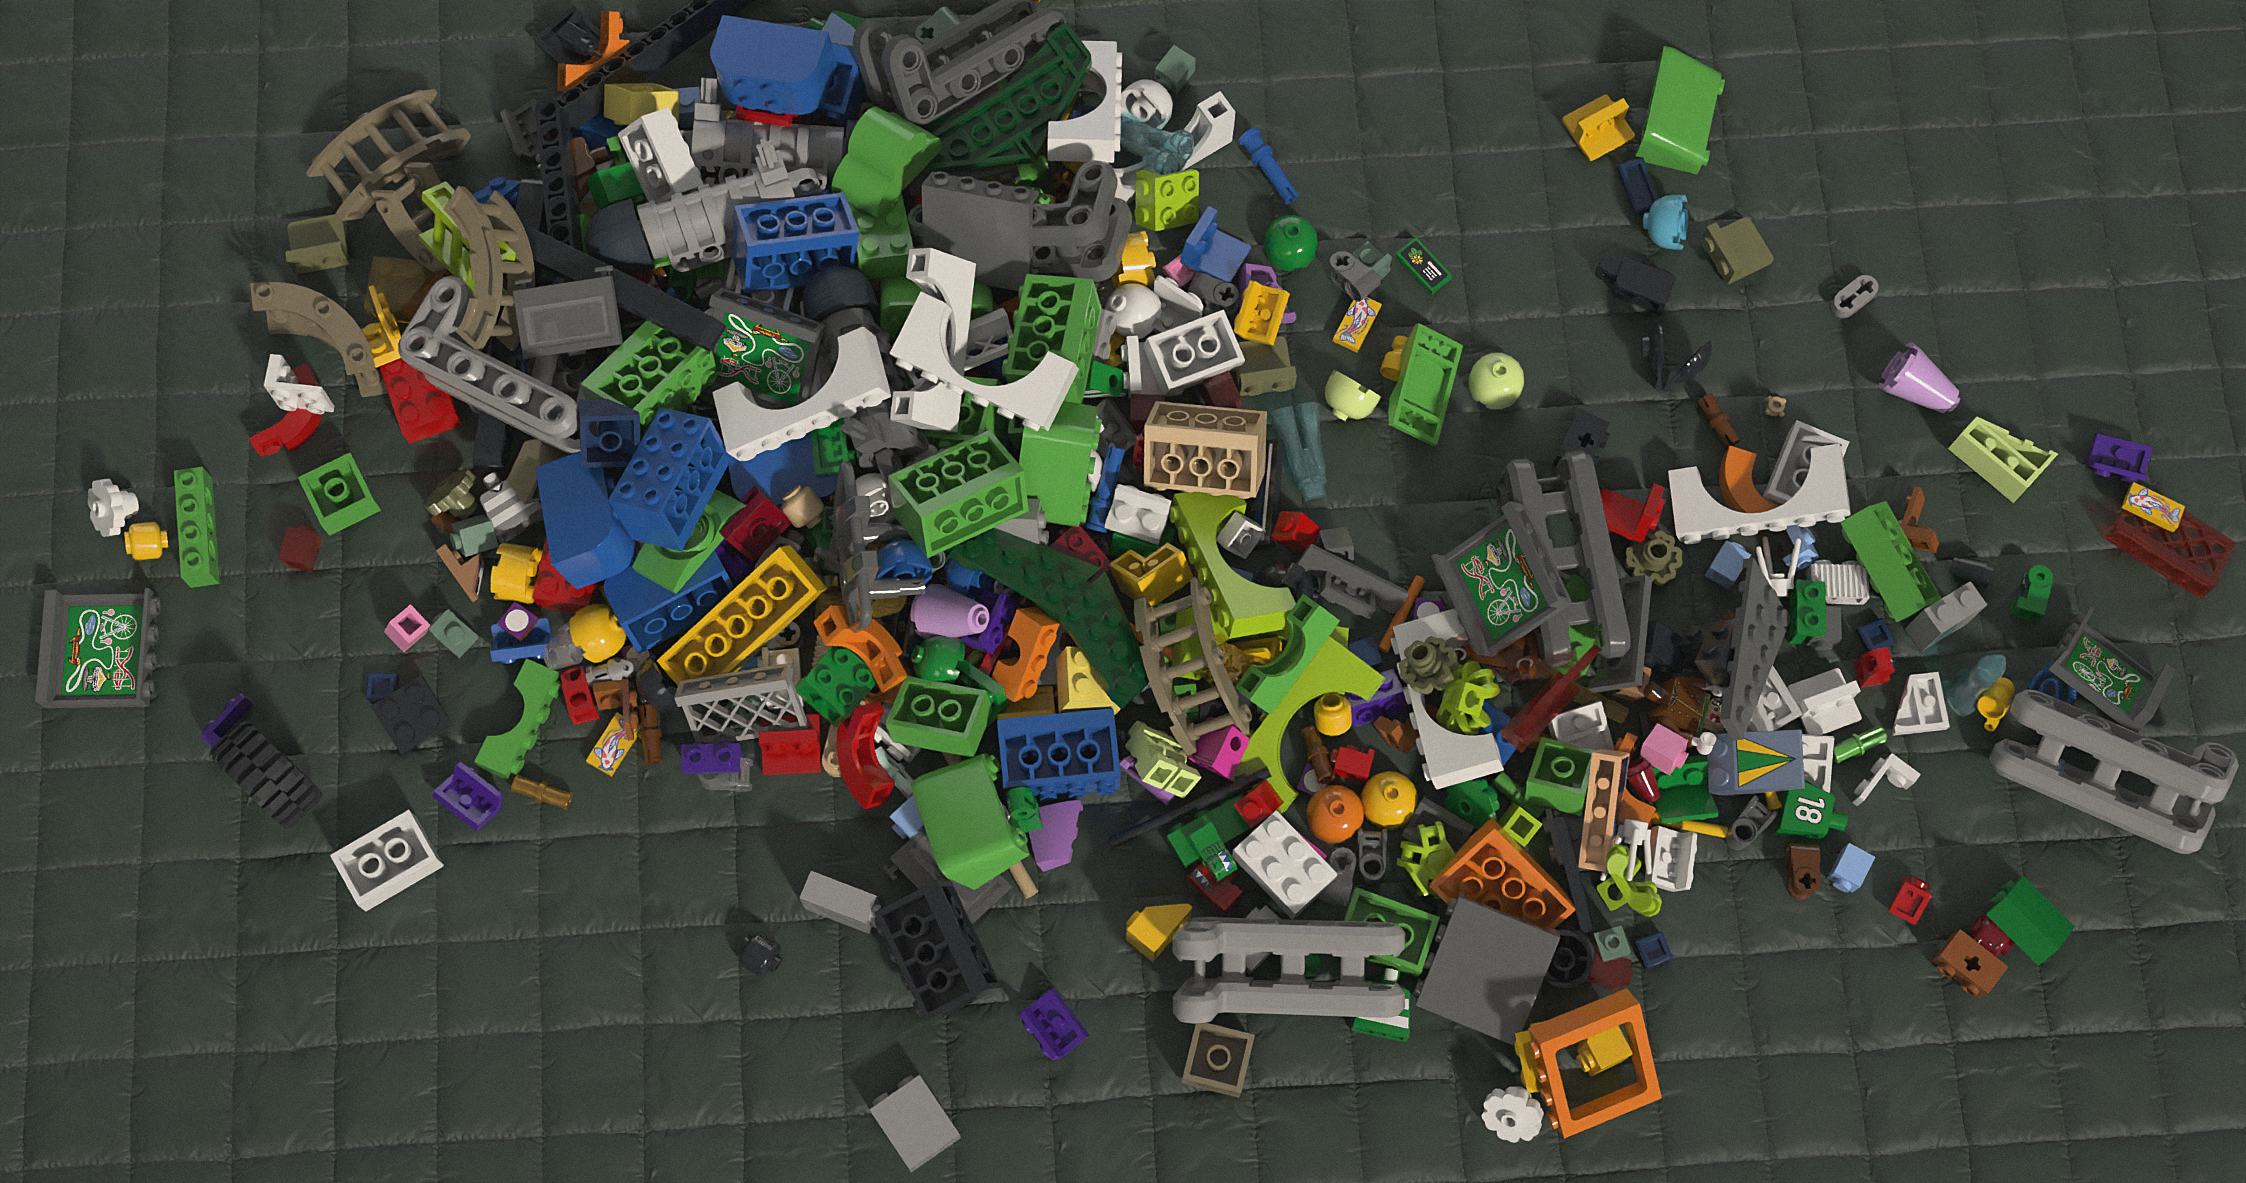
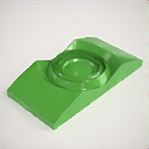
M1420 323L1415 324L1402 351L1401 372L1389 398L1388 420L1390 426L1432 446L1438 444L1463 345Z
M715 489L682 552L644 543L632 568L658 585L677 594L722 542L724 537L720 532L746 505Z

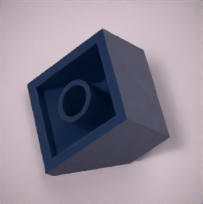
M609 399L578 400L581 468L628 466L640 444V413Z

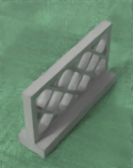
M790 663L682 680L679 682L674 697L677 706H682L696 742L719 744L722 741L735 742L759 738V732L808 730L809 726L792 680L793 670ZM787 689L789 698L785 702L772 694L774 691ZM749 695H757L763 700L759 706H756L745 700V698ZM728 699L736 704L730 711L717 704L718 701ZM767 701L782 708L777 716L763 709ZM702 704L708 709L702 715L694 711L691 705ZM739 706L754 713L750 720L735 713ZM712 710L727 717L722 725L708 718ZM787 711L797 716L799 722L789 723L781 719V717ZM759 715L772 723L768 727H761L753 722ZM730 720H733L744 726L742 731L735 732L726 726ZM704 724L717 732L715 735L703 737L700 728Z

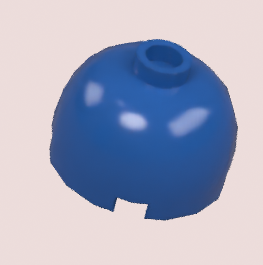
M895 538L877 552L879 569L876 578L891 576L913 578L923 576L925 581L922 584L927 583L932 578L930 558L924 555L914 541L906 540L905 538Z
M952 557L945 564L948 588L976 602H979L978 599L982 596L984 590L990 591L994 585V578L979 569L972 572L960 565Z

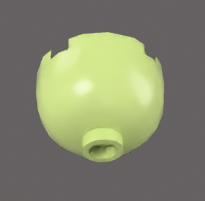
M1490 353L1482 356L1473 365L1468 378V387L1473 399L1477 402L1480 401L1489 409H1504L1513 405L1520 396L1524 386V372L1519 362L1512 356L1504 353Z
M1333 370L1325 386L1326 401L1333 407L1331 413L1344 421L1348 417L1353 419L1365 418L1372 413L1382 398L1336 370Z

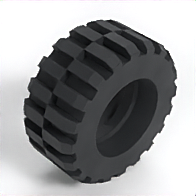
M248 719L237 723L211 748L210 756L241 789L285 829L294 827L322 799V791Z

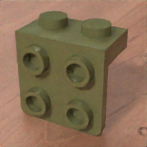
M337 214L292 222L288 225L291 251H286L285 254L286 261L295 275L350 265L344 221H341Z
M1747 217L1721 229L1717 222L1706 227L1700 239L1705 251L1710 255L1727 285L1770 265L1774 259L1754 224Z
M1276 337L1273 346L1254 341L1238 342L1245 358L1241 367L1235 370L1240 396H1255L1274 391L1283 392L1295 388L1296 369L1295 366L1291 367L1287 343L1284 337Z

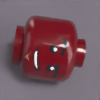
M1982 914L1968 931L1972 939L1995 957L1999 953L2005 956L2014 945V942L1988 916L1985 917Z

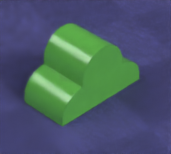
M872 107L862 115L853 129L848 144V153L835 172L832 181V192L834 194L844 192L848 202L878 218L942 150V141L937 136L894 112L888 113L879 107Z

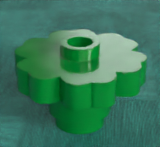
M1475 778L1446 787L1449 795L1444 799V804L1447 807L1446 810L1473 825L1472 832L1476 829L1479 830L1491 818L1497 821L1495 811L1500 807L1497 800V792L1485 779Z

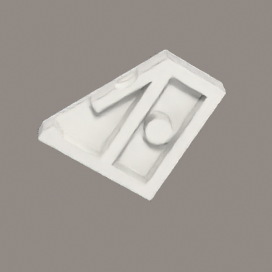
M1939 673L1910 675L1906 680L1893 725L1892 736L1948 729L1950 726Z
M1595 701L1546 717L1553 740L1593 750L1601 748L1614 750L1601 701Z
M1802 734L1804 780L1830 793L1834 736Z

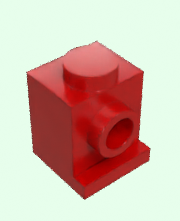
M1347 745L1345 748L1340 747L1339 750L1333 748L1329 763L1330 766H1334V775L1366 784L1375 750L1369 749L1368 753L1365 754L1362 753V749Z

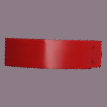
M307 363L292 370L298 378V384L320 387L316 376ZM299 408L296 411H288L279 423L250 437L249 440L261 457L278 452L284 445L293 453L313 436L323 414H315L307 409Z
M878 701L856 707L851 719L840 722L837 733V758L842 777L850 793L865 810L887 803L895 781L880 765L875 752V732L884 712V707Z

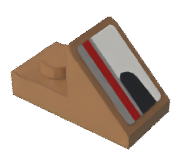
M444 544L436 552L471 601H476L481 586L485 559L481 554H478L465 562L457 550L451 552L446 544Z

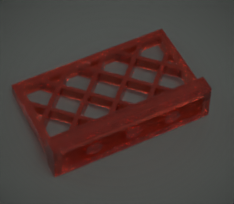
M2125 509L2121 510L2113 526L2104 537L2108 542L2200 599H2203L2215 588L2219 581L2218 577L2237 544L2183 511L2178 525V531L2182 540L2171 541L2167 529L2158 525L2147 526L2145 519L2137 515L2135 516L2139 527L2135 528L2124 521L2126 516H2134L2135 514ZM2191 526L2196 529L2200 538L2189 539L2185 527ZM2160 531L2164 542L2156 541L2149 532ZM2210 542L2219 543L2226 548L2225 551L2220 554H2214ZM2202 543L2206 555L2196 557L2192 545ZM2184 546L2189 558H2184L2177 554L2174 547ZM2209 561L2213 571L2212 574L2200 568L2199 562Z
M1594 644L1565 675L1559 671L1499 734L1522 753L1578 695L1581 690L1574 682L1601 649Z

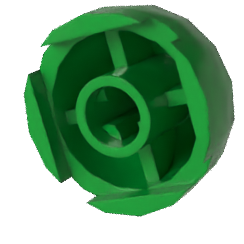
M1284 215L1275 219L1268 227L1263 241L1268 261L1276 268L1285 271L1307 267L1314 259L1318 248L1317 232L1313 225L1305 218L1297 215Z
M932 635L924 639L920 645L915 646L911 655V661L913 662L916 678L954 685L960 673V670L955 669L958 660H964L965 646L963 640Z

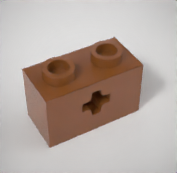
M1961 929L1951 934L1932 959V962L1938 965L1937 969L1940 973L1948 978L1953 977L1962 984L1961 988L1970 996H1977L1978 998L1989 994L2008 968L2006 964ZM1966 961H1968V962L1971 964V965L1969 966L1970 971H1968V970L1966 969V967H1967Z

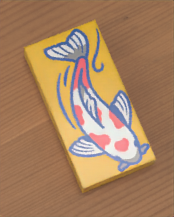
M1365 297L1360 302L1353 300L1333 337V342L1357 353L1382 304L1368 297Z
M2133 482L2128 488L2121 508L2174 532L2178 528L2185 506Z
M617 712L586 759V762L612 777L638 737L641 726L639 725V729H634V740L628 741L623 724V715Z

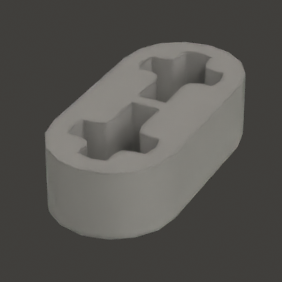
M1861 275L1842 289L1831 303V310L1834 315L1839 318H1848L1870 302L1878 292L1879 287L1876 279L1869 275ZM1867 285L1870 288L1860 295L1857 293L1861 286ZM1849 298L1852 300L1848 307H1840L1841 302L1844 303Z

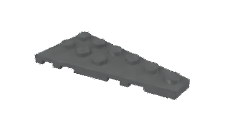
M1754 557L1743 559L1742 568L1747 572L1745 581L1740 582L1739 592L1742 594V606L1736 608L1730 648L1735 650L1734 660L1729 661L1727 672L1730 674V687L1724 689L1720 722L1733 741L1744 738L1791 620L1789 612L1783 607L1776 591L1772 589Z

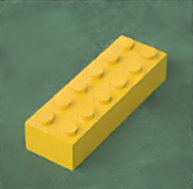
M791 545L779 547L665 652L657 662L677 685L682 680L737 672L828 588Z

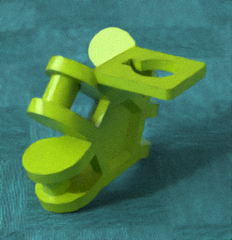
M1470 661L1465 663L1464 666L1459 665L1452 672L1454 680L1446 686L1441 706L1436 714V720L1440 726L1448 731L1457 734L1464 732L1468 736H1475L1478 734L1479 728H1486L1491 724L1489 715L1482 710L1484 699L1497 696L1500 693V688L1498 684L1493 682L1495 676L1491 669H1481L1478 662ZM1465 713L1471 715L1473 719L1470 720Z
M1436 821L1433 826L1417 825L1421 845L1401 841L1400 847L1403 851L1401 858L1397 859V865L1405 867L1417 886V895L1427 896L1431 894L1433 898L1441 899L1430 888V882L1428 881L1429 879L1434 880L1454 857L1455 852L1446 840L1442 822ZM1437 836L1439 844L1429 845L1428 838ZM1414 852L1421 853L1419 863L1412 861Z
M1621 844L1612 845L1606 854L1607 870L1611 877L1597 886V890L1609 910L1613 911L1628 902L1632 909L1644 916L1651 917L1656 915L1660 911L1662 900L1657 894L1655 883L1652 881H1633L1635 874L1641 867V861L1637 856L1633 878L1631 881H1628L1626 877L1630 849ZM1613 883H1616L1623 894L1620 900H1613L1608 895V888Z

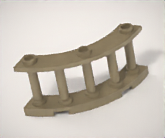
M435 89L416 90L409 95L390 101L370 113L361 114L356 119V122L340 133L320 154L313 158L306 174L308 177L326 176L341 196L342 204L336 212L341 221L362 219L375 203L371 192L373 190H381L391 180L397 183L407 176L404 166L409 162H422L428 159L431 163L461 153L471 135L466 128L455 130L447 128L431 107V103L438 93ZM423 113L438 134L429 138L422 137L407 116ZM395 120L414 143L400 153L395 152L379 131V128ZM367 136L372 138L387 158L386 162L374 171H370L353 148ZM344 156L347 157L362 177L361 183L352 192L334 170Z
M409 162L404 166L408 181L396 191L373 190L371 194L377 210L392 233L421 265L427 267L432 272L447 269L418 239L419 234L422 233L418 228L431 217L435 219V213L422 201V192L441 184L432 163ZM415 191L424 209L411 219L401 201ZM446 226V229L452 234V231Z
M458 186L444 207V211L452 218L460 230L463 239H467L472 253L469 255L472 280H475L473 298H469L466 313L456 332L475 350H482L489 337L496 336L508 349L515 351L520 342L513 291L521 290V285L516 286L515 280L532 278L533 283L530 284V288H535L534 261L527 234L512 206L498 191H494L485 204L479 203L466 187ZM498 241L505 242L516 253L514 262L501 260ZM503 273H507V294H502ZM500 306H504L499 322L495 325Z
M282 282L250 283L253 310H266L268 331L271 335L297 334L318 338L342 355L346 374H355L362 397L388 393L380 367L375 368L374 357L365 335L355 320L336 302L319 292L295 284Z
M1196 578L1190 579L1191 595L1163 606L1151 607L1145 597L1134 600L1136 631H1142L1144 645L1139 648L1148 680L1161 712L1167 711L1174 724L1170 726L1171 732L1187 756L1197 752V739L1200 738V735L1236 723L1245 736L1249 734V721L1252 720L1249 707L1242 703L1224 666L1225 657L1223 651L1217 646L1210 615L1209 604L1211 603V595L1208 589L1202 587ZM1193 607L1196 623L1159 636L1158 623L1161 618ZM1199 634L1204 655L1168 667L1162 652L1164 647ZM1209 666L1216 686L1184 698L1177 696L1172 684L1173 678ZM1222 697L1229 711L1227 714L1195 724L1191 722L1185 712V709Z

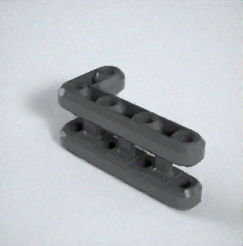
M1000 0L923 45L909 35L900 34L895 36L891 27L874 19L864 21L858 26L852 42L863 81L872 103L884 110L897 108L901 117L917 126H923L1021 70L1046 44V38L1057 27L1066 23L1067 20L1063 14L1052 8H1043L1037 11V7L1032 0Z
M1094 160L1083 164L1074 176L1066 202L1060 204H1033V269L1038 270V275L1093 279L1094 282H1101L1109 279L1116 273L1120 266L1132 224V214L1126 201L1114 197L1118 179L1109 163ZM919 204L911 209L907 215L912 240L923 244L922 204Z
M1583 450L1567 452L1558 462L1551 477L1543 479L1536 478L1535 464L1527 458L1511 460L1504 467L1495 486V497L1499 513L1501 515L1504 514L1501 507L1509 501L1524 504L1557 572L1558 570L1579 567L1580 574L1584 577L1587 591L1586 600L1572 602L1571 605L1534 629L1541 661L1549 667L1567 665L1573 658L1574 652L1571 651L1568 633L1570 625L1590 622L1592 631H1595L1599 648L1598 653L1607 659L1624 656L1630 649V632L1591 455ZM1553 489V492L1542 494V491ZM1568 513L1569 521L1573 524L1576 542L1572 546L1553 548L1552 539H1549L1545 520L1548 515Z

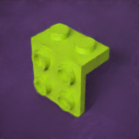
M1145 169L1136 171L1135 218L1137 225L1156 232L1198 221L1199 172L1197 170L1188 169L1159 175Z

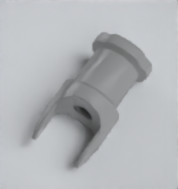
M612 658L607 663L596 667L589 665L586 667L585 673L588 685L593 690V683L626 679L629 674L638 671L640 661L637 658L627 660Z

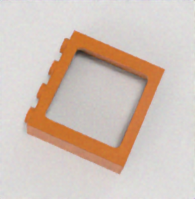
M1627 988L1528 1028L1531 1037L1528 1047L1533 1058L1537 1061V1065H1534V1071L1538 1080L1543 1084L1540 1094L1545 1105L1549 1108V1112H1546V1117L1551 1128H1557L1563 1138L1572 1136L1662 1098L1641 1006ZM1624 1024L1628 1045L1633 1053L1631 1057L1637 1083L1569 1110L1555 1057L1556 1052L1571 1044Z

